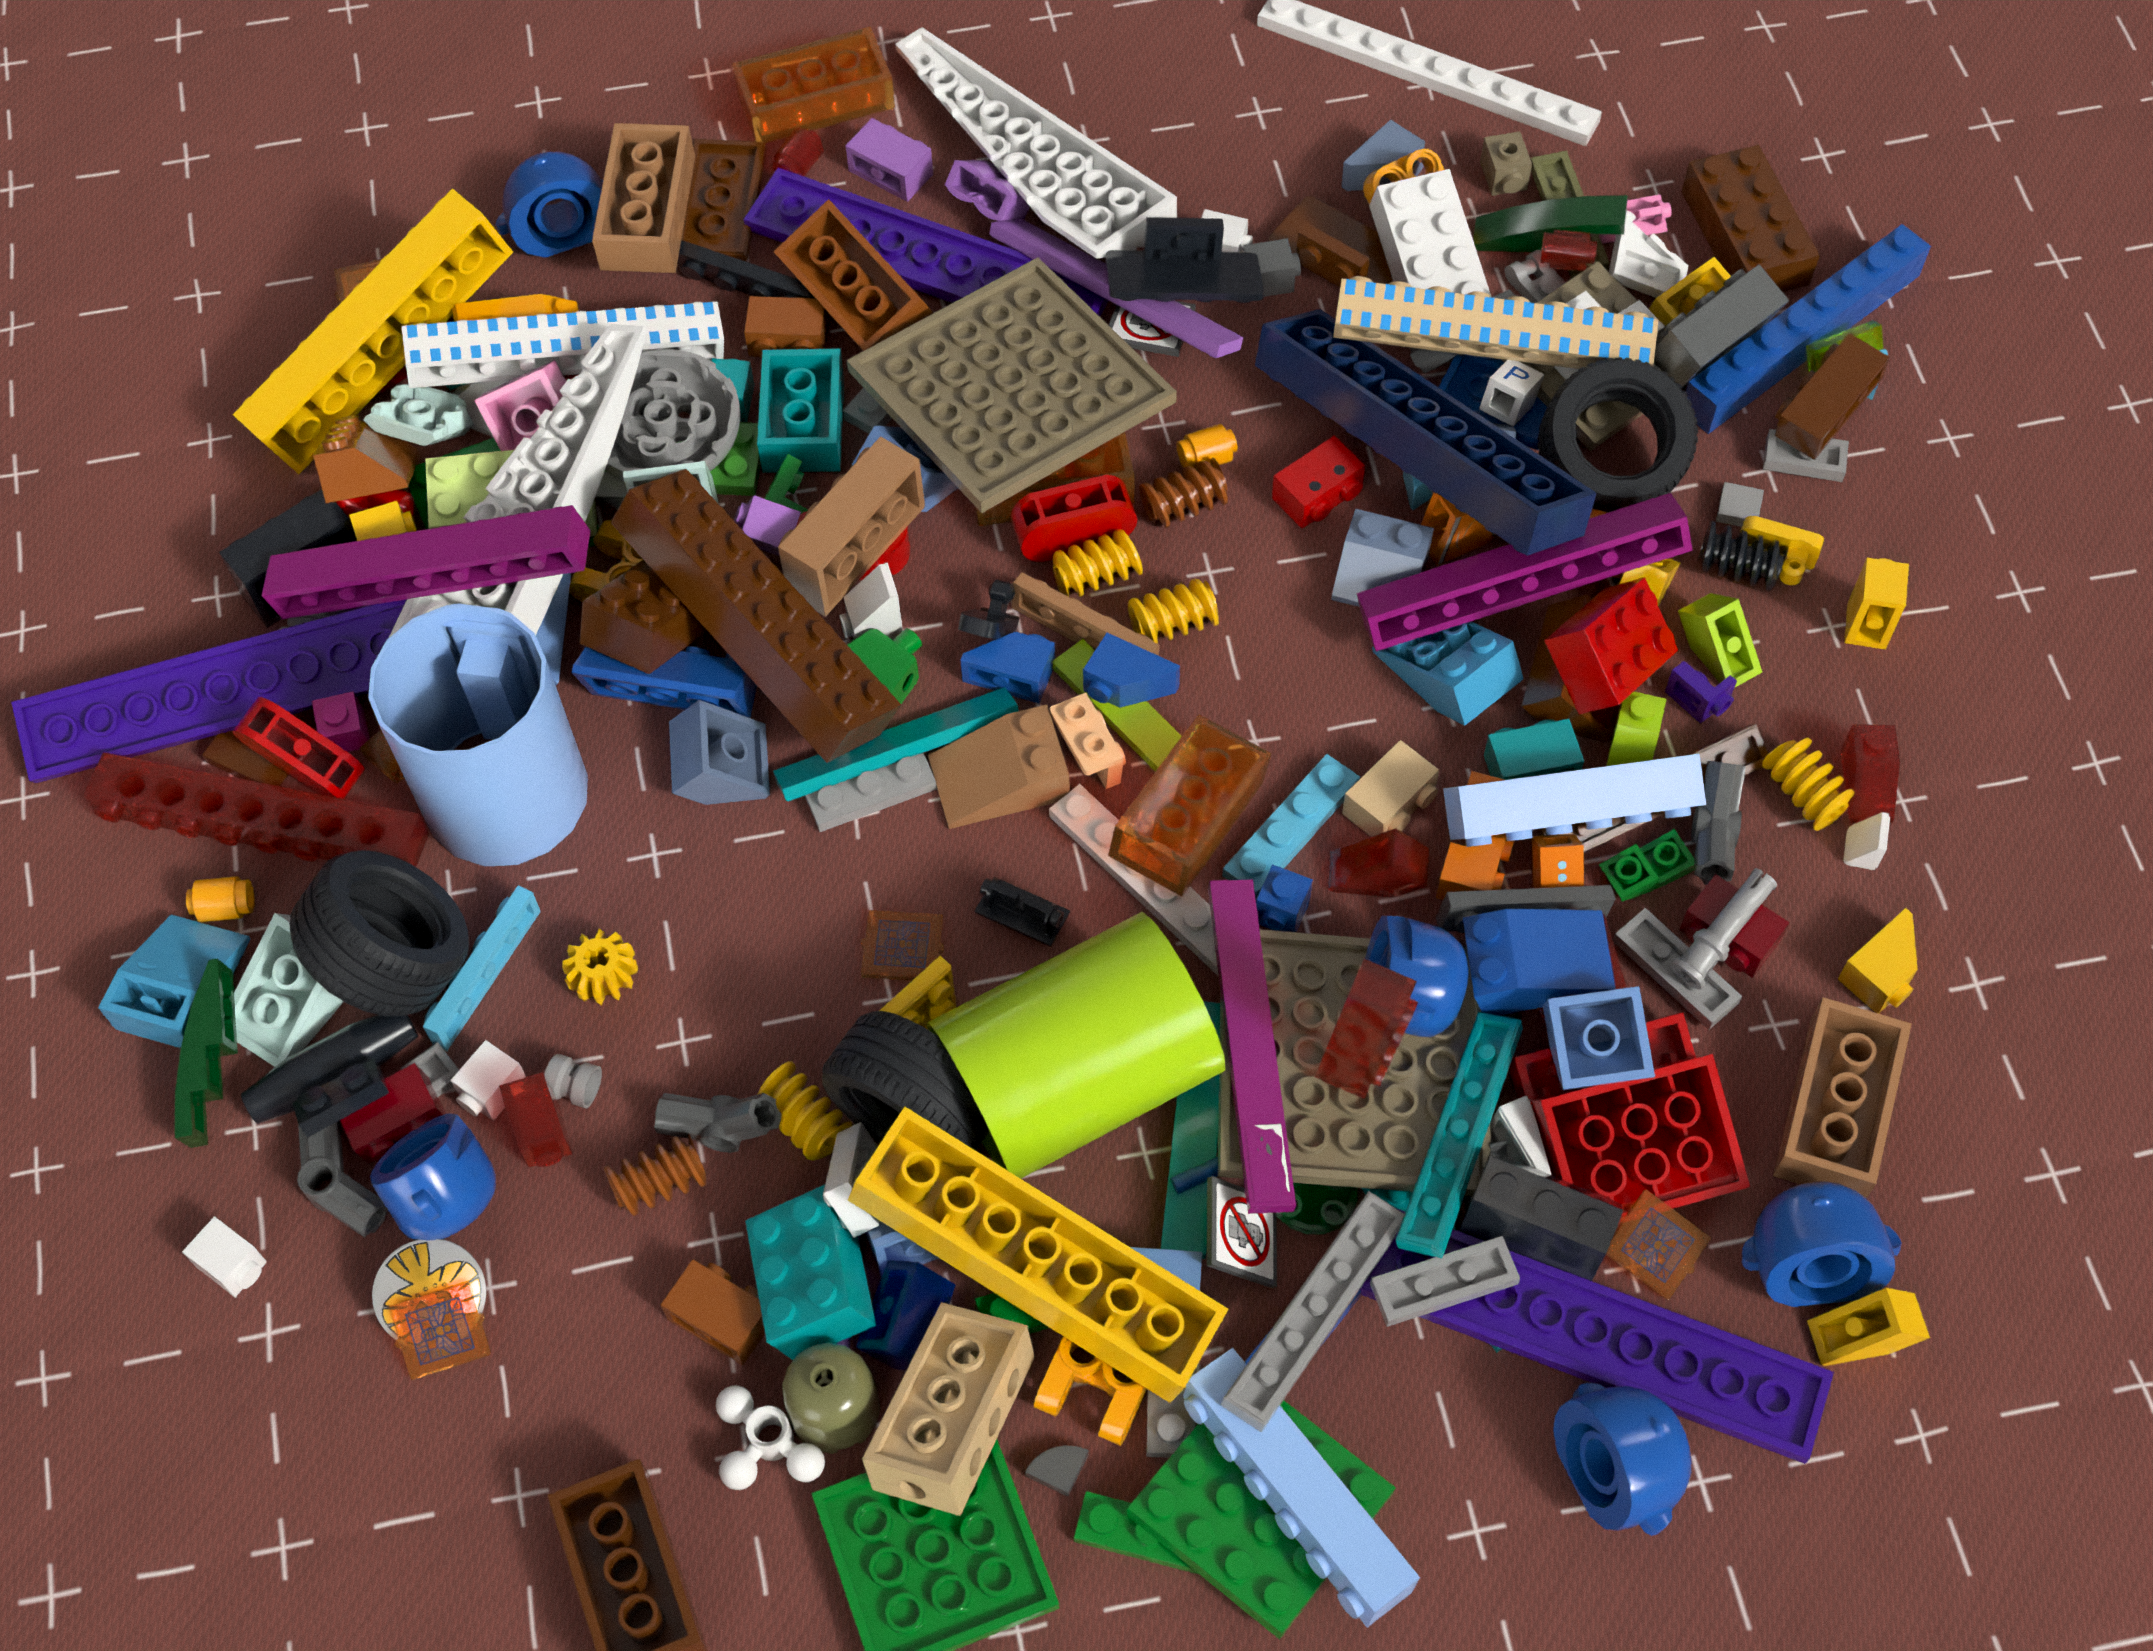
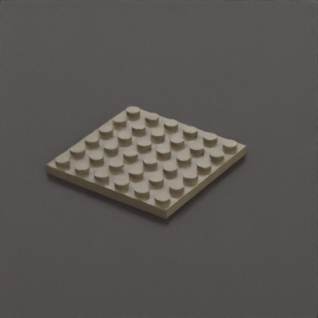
M1038 257L847 360L849 373L981 513L1177 402V391Z
M1259 929L1293 1183L1413 1192L1478 1012H1481L1474 998L1467 947L1462 946L1468 963V984L1456 1019L1443 1032L1433 1037H1417L1368 1024L1362 1015L1361 983L1364 961L1370 942L1369 938ZM1220 992V1044L1225 1056L1226 1070L1219 1074L1218 1177L1243 1179ZM1490 1124L1464 1196L1473 1195L1490 1153Z

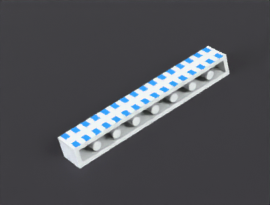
M694 302L679 305H655L640 308H616L613 310L577 311L574 313L538 314L535 316L510 318L498 317L495 319L459 320L456 322L419 323L401 326L409 388L513 380L553 360L556 361L563 376L580 374L584 368L581 364L582 360L610 324L644 326L647 334L642 352L672 349L691 352L712 361V358L723 359L724 335L718 303Z

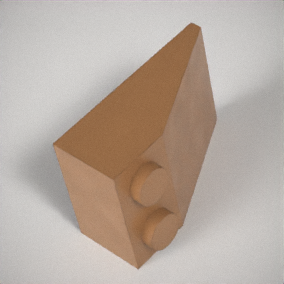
M1047 705L1006 714L928 755L948 829L1057 803L1070 792L1069 772Z

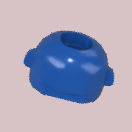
M544 152L527 158L511 173L504 187L502 199L503 213L496 220L499 235L509 233L516 245L525 253L545 258L593 242L592 238L603 180L600 179L597 172L586 161L572 154ZM553 199H564L557 204L546 205V203Z
M1381 916L1371 936L1363 966L1361 1010L1365 1021L1382 1029L1417 1037H1433L1443 1032L1456 1019L1467 989L1469 970L1462 945L1452 934L1440 927L1400 916Z
M452 1113L426 1122L397 1141L378 1161L370 1176L374 1189L391 1213L399 1229L406 1237L414 1240L432 1241L444 1239L464 1229L484 1212L496 1189V1174L493 1164L471 1129L467 1127L458 1115Z
M1811 1182L1789 1188L1778 1194L1767 1204L1757 1219L1753 1236L1744 1243L1742 1248V1264L1749 1271H1759L1765 1291L1773 1301L1797 1307L1855 1301L1882 1290L1891 1281L1895 1272L1894 1256H1897L1900 1252L1901 1240L1891 1227L1883 1224L1874 1206L1859 1192L1839 1183Z
M1595 1383L1580 1384L1574 1391L1573 1398L1562 1404L1555 1415L1553 1432L1560 1460L1589 1516L1600 1526L1607 1530L1618 1531L1640 1525L1645 1533L1651 1536L1657 1535L1672 1520V1509L1684 1495L1691 1476L1692 1460L1690 1447L1681 1422L1665 1401L1641 1388L1631 1386L1605 1388Z

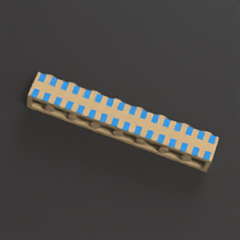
M1355 276L1350 279H1341L1333 338L1574 369L1586 367L1587 364L1596 363V361L1601 359L1603 361L1606 358L1614 360L1618 357H1622V359L1626 357L1632 358V361L1638 359L1643 363L1646 361L1651 364L1650 366H1653L1659 319L1648 318V315L1642 312H1628L1624 315L1609 313L1607 309L1602 307H1588L1586 309L1569 308L1568 304L1557 301L1538 304L1530 303L1528 299L1518 296L1499 299L1491 298L1489 294L1479 291L1460 294L1452 293L1445 287L1434 286L1428 289L1413 288L1406 282L1395 281L1389 284L1373 283L1371 279Z

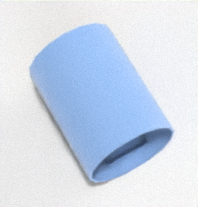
M452 604L414 617L388 638L371 667L368 698L380 728L433 837L455 857L482 866L519 865L551 851L573 831L587 804L588 775L548 663L535 633L513 614L503 609ZM482 733L484 739H492L490 742L469 750H454L465 739Z

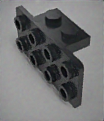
M1146 217L1144 251L1110 250L1106 252L1109 295L1112 298L1123 301H1133L1136 299H1158L1163 302L1174 300H1197L1199 302L1233 300L1239 303H1248L1262 300L1264 287L1259 260L1256 254L1222 252L1223 219Z

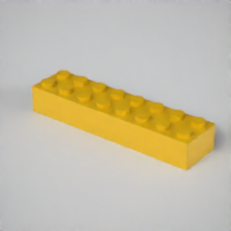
M452 188L407 233L405 238L388 255L382 258L373 271L354 287L340 305L326 316L325 320L308 338L303 340L297 349L271 373L270 377L243 402L242 406L233 415L294 471L300 474L313 461V455L329 428L336 425L335 420L357 415L406 364L401 326L447 322L453 315L452 308L454 304L465 303L505 262L513 251L486 217Z
M907 1107L903 1108L856 1179L848 1197L849 1202L1169 1403L1185 1388L1228 1311V1308Z

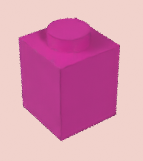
M354 692L312 701L317 732L347 752L371 747L365 710Z

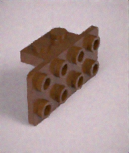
M1313 196L1305 197L1268 237V241L1288 238L1291 252L1298 254L1301 266L1338 287L1341 286V279H1350L1355 276L1369 278L1373 283L1389 284L1394 282L1378 232Z

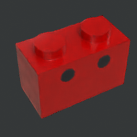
M1334 435L1273 476L1272 499L1303 529L1313 521L1319 522L1326 518L1331 510L1343 501L1348 502L1358 496L1363 488L1365 465Z

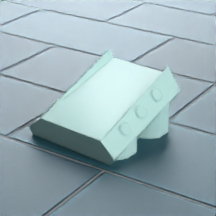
M409 384L394 387L391 390V401L375 404L371 408V413L364 418V421L375 432L422 446L463 436L474 425L467 413L466 402L460 399L458 395L431 387L409 388Z

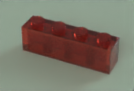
M1364 959L1322 1057L1315 1078L1365 1099L1371 1084L1380 1087L1417 1007L1418 1001L1410 998L1417 981Z

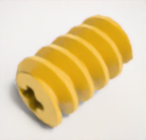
M1121 529L1113 532L1112 539L1106 534L1099 536L1097 544L1093 540H1086L1083 543V551L1079 546L1072 545L1068 549V556L1062 550H1058L1053 554V572L1060 593L1068 597L1069 588H1073L1079 597L1083 596V583L1086 582L1094 592L1098 591V578L1100 577L1109 586H1112L1114 584V572H1118L1121 578L1126 581L1129 579L1128 568L1131 566L1139 576L1143 574L1138 551L1129 536Z
M1192 579L1189 582L1188 588L1184 584H1176L1173 594L1169 589L1163 588L1159 591L1158 599L1154 594L1147 593L1143 598V604L1137 598H1132L1128 601V613L1133 631L1149 637L1157 644L1158 632L1160 631L1170 641L1173 640V627L1177 626L1182 635L1186 636L1188 635L1189 622H1193L1198 631L1204 629L1203 618L1208 617L1213 626H1218L1219 624L1216 599L1206 580L1202 583L1199 579Z
M1805 738L1798 742L1796 740L1787 741L1769 753L1763 760L1762 766L1766 770L1772 769L1771 777L1774 781L1783 782L1781 790L1787 795H1793L1792 803L1797 808L1804 807L1803 817L1808 821L1815 820L1813 829L1816 831L1823 830L1846 811L1849 806L1848 802L1855 792L1852 789L1841 793L1837 791L1844 781L1842 776L1831 780L1826 778L1833 769L1831 763L1820 767L1816 766V763L1823 754L1818 750L1807 755L1805 751L1812 743L1810 738Z
M788 1061L771 1073L760 1087L758 1094L765 1093L776 1099V1106L782 1114L779 1129L785 1136H791L793 1145L797 1148H803V1154L808 1160L822 1159L833 1152L837 1133L851 1127L852 1122H846L838 1127L837 1125L843 1116L842 1111L835 1109L826 1115L825 1113L831 1105L830 1099L823 1097L814 1102L819 1094V1088L816 1085H811L802 1090L808 1078L804 1073H799L792 1077L796 1070V1065L792 1061Z

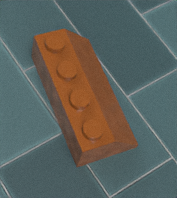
M829 199L773 251L863 351L933 314L925 302Z
M358 415L336 419V425L329 428L313 455L326 503L408 488L420 458L417 448L402 439L375 432L364 420L359 421Z

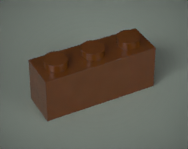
M1850 333L1839 345L1833 343L1821 360L1823 365L1817 372L1810 370L1800 383L1798 388L1800 392L1794 399L1788 397L1779 407L1775 418L1779 420L1775 436L1815 460L1883 379L1890 357Z

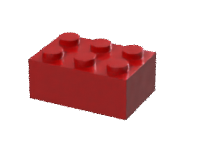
M1645 577L1603 589L1544 640L1578 714L1620 705L1678 651L1674 635L1668 628L1658 607L1657 598L1651 591Z

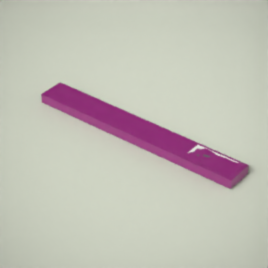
M1253 879L1209 881L1208 895L1248 1214L1294 1212L1296 1200Z

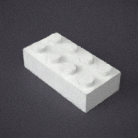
M862 1122L837 1133L823 1192L826 1204L834 1208L842 1227L848 1229L853 1237L878 1227L880 1220L848 1201L856 1179L878 1147Z

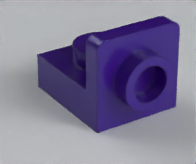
M1683 661L1672 669L1665 692L1701 724L1712 714L1718 717L1731 706L1734 701L1731 695L1737 680L1730 675L1716 687H1713L1703 673L1694 670Z

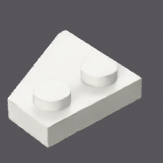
M1627 211L1624 235L1616 234L1609 273L1621 285L1657 298L1687 276L1688 265L1675 253L1670 252L1664 242L1654 233L1648 237L1633 223L1636 216L1632 212Z

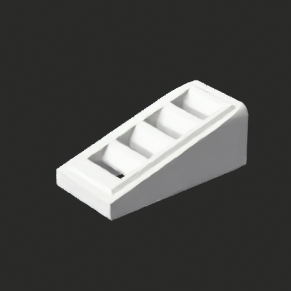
M1524 1096L1500 1106L1490 1121V1132L1496 1142L1506 1139L1508 1141L1507 1153L1509 1158H1514L1518 1162L1552 1175L1529 1098Z

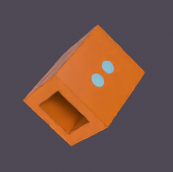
M1575 834L1533 836V887L1584 886V845Z

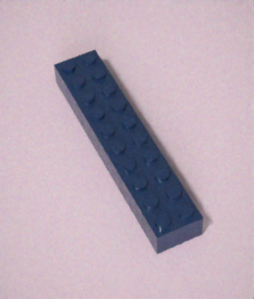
M1317 309L1262 325L1255 361L1256 367L1268 374L1272 380L1281 383L1294 392L1296 397L1314 406L1323 416L1331 418L1344 427L1349 434L1358 437L1371 446L1376 453L1384 455L1397 464L1403 472L1411 474L1427 485L1430 491L1441 495L1454 504L1459 511L1467 513L1484 525L1486 530L1497 534L1507 541L1516 551L1528 556L1585 535L1596 492L1371 342L1333 338L1336 319L1323 310Z

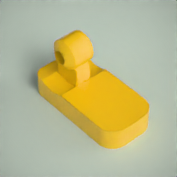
M1758 516L1746 517L1740 532L1742 530L1747 531L1749 544L1760 534L1763 535L1764 548H1767L1774 539L1779 540L1780 553H1783L1788 547L1779 574L1781 581L1787 585L1798 584L1802 579L1805 569L1810 570L1815 567L1824 542V538L1820 534Z

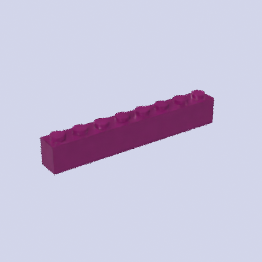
M1668 493L1590 518L1584 536L1528 556L1516 551L1509 544L1356 593L1364 626L1375 650L1379 651L1693 551L1688 519L1673 495Z
M569 505L272 555L269 560L262 596L282 619L585 571L590 529L574 506Z

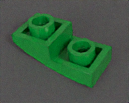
M1675 829L1641 848L1634 844L1599 864V868L1621 902L1656 890L1695 870L1694 857Z

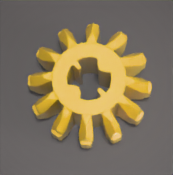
M598 929L593 939H589L588 936L581 933V945H568L567 953L570 958L562 961V969L567 974L565 981L568 988L572 991L577 990L578 997L584 1002L594 996L596 1003L602 1006L605 996L609 994L619 1001L621 996L619 988L632 989L633 980L631 975L638 973L637 962L633 959L635 955L633 947L629 943H623L621 935L617 932L606 938L605 932Z

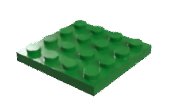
M1283 1400L1280 1405L1281 1408L1370 1517L1374 1519L1393 1495L1396 1487ZM1204 1423L1201 1425L1197 1424L1130 1504L1126 1515L1280 1640L1326 1581L1327 1577L1322 1579L1312 1570L1306 1559V1550L1296 1538L1289 1539L1281 1531L1276 1523V1513L1265 1499L1258 1500L1250 1492L1244 1481L1245 1474L1234 1460L1228 1462L1222 1457L1214 1444L1215 1436Z
M997 1439L960 1516L874 1491L867 1472L811 1493L865 1651H954L1060 1609L1057 1596Z

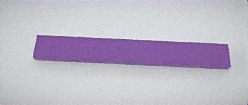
M1017 218L991 223L989 235L996 240L1022 252L1033 260L1038 257L1055 272L1206 354L1219 358L1241 349L1242 336L1176 301L1163 302L1158 299L1123 301L1112 298L1109 295L1105 263L1027 221Z

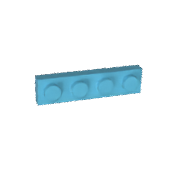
M1326 754L1224 866L1222 876L1227 880L1253 879L1256 900L1272 864L1285 868L1344 802L1345 793L1360 780V776Z
M518 885L512 895L506 897L500 903L496 918L487 932L484 931L477 937L473 945V952L464 966H461L450 980L449 988L441 1000L435 1002L427 1011L423 1028L433 1045L438 1042L445 1051H448L541 912L533 892Z

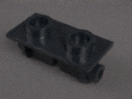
M996 877L993 880L986 878L982 883L980 894L983 897L975 909L976 914L1050 947L1070 914V910Z

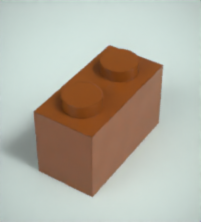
M749 297L744 330L749 357L762 358V350L826 349L829 328L828 313L817 299Z
M692 1259L661 1303L664 1314L670 1322L743 1366L765 1334L758 1290L749 1285L743 1290L730 1282L731 1276L718 1265L709 1262L705 1267Z

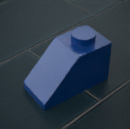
M1013 632L965 652L960 660L962 682L993 691L1005 687L1011 696L1039 704L1053 672L1055 642L1048 641L1043 636L1037 634L1027 635Z
M1108 632L1083 668L1084 692H1087L1091 698L1100 703L1108 702L1119 708L1175 694L1180 686V665Z

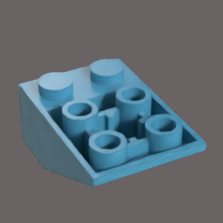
M1471 621L1376 651L1374 646L1372 647L1373 653L1432 708L1464 726L1524 679L1514 642Z
M170 915L117 970L98 1008L116 1030L181 1048L191 1005L208 961L218 958L234 974L251 938L244 934Z

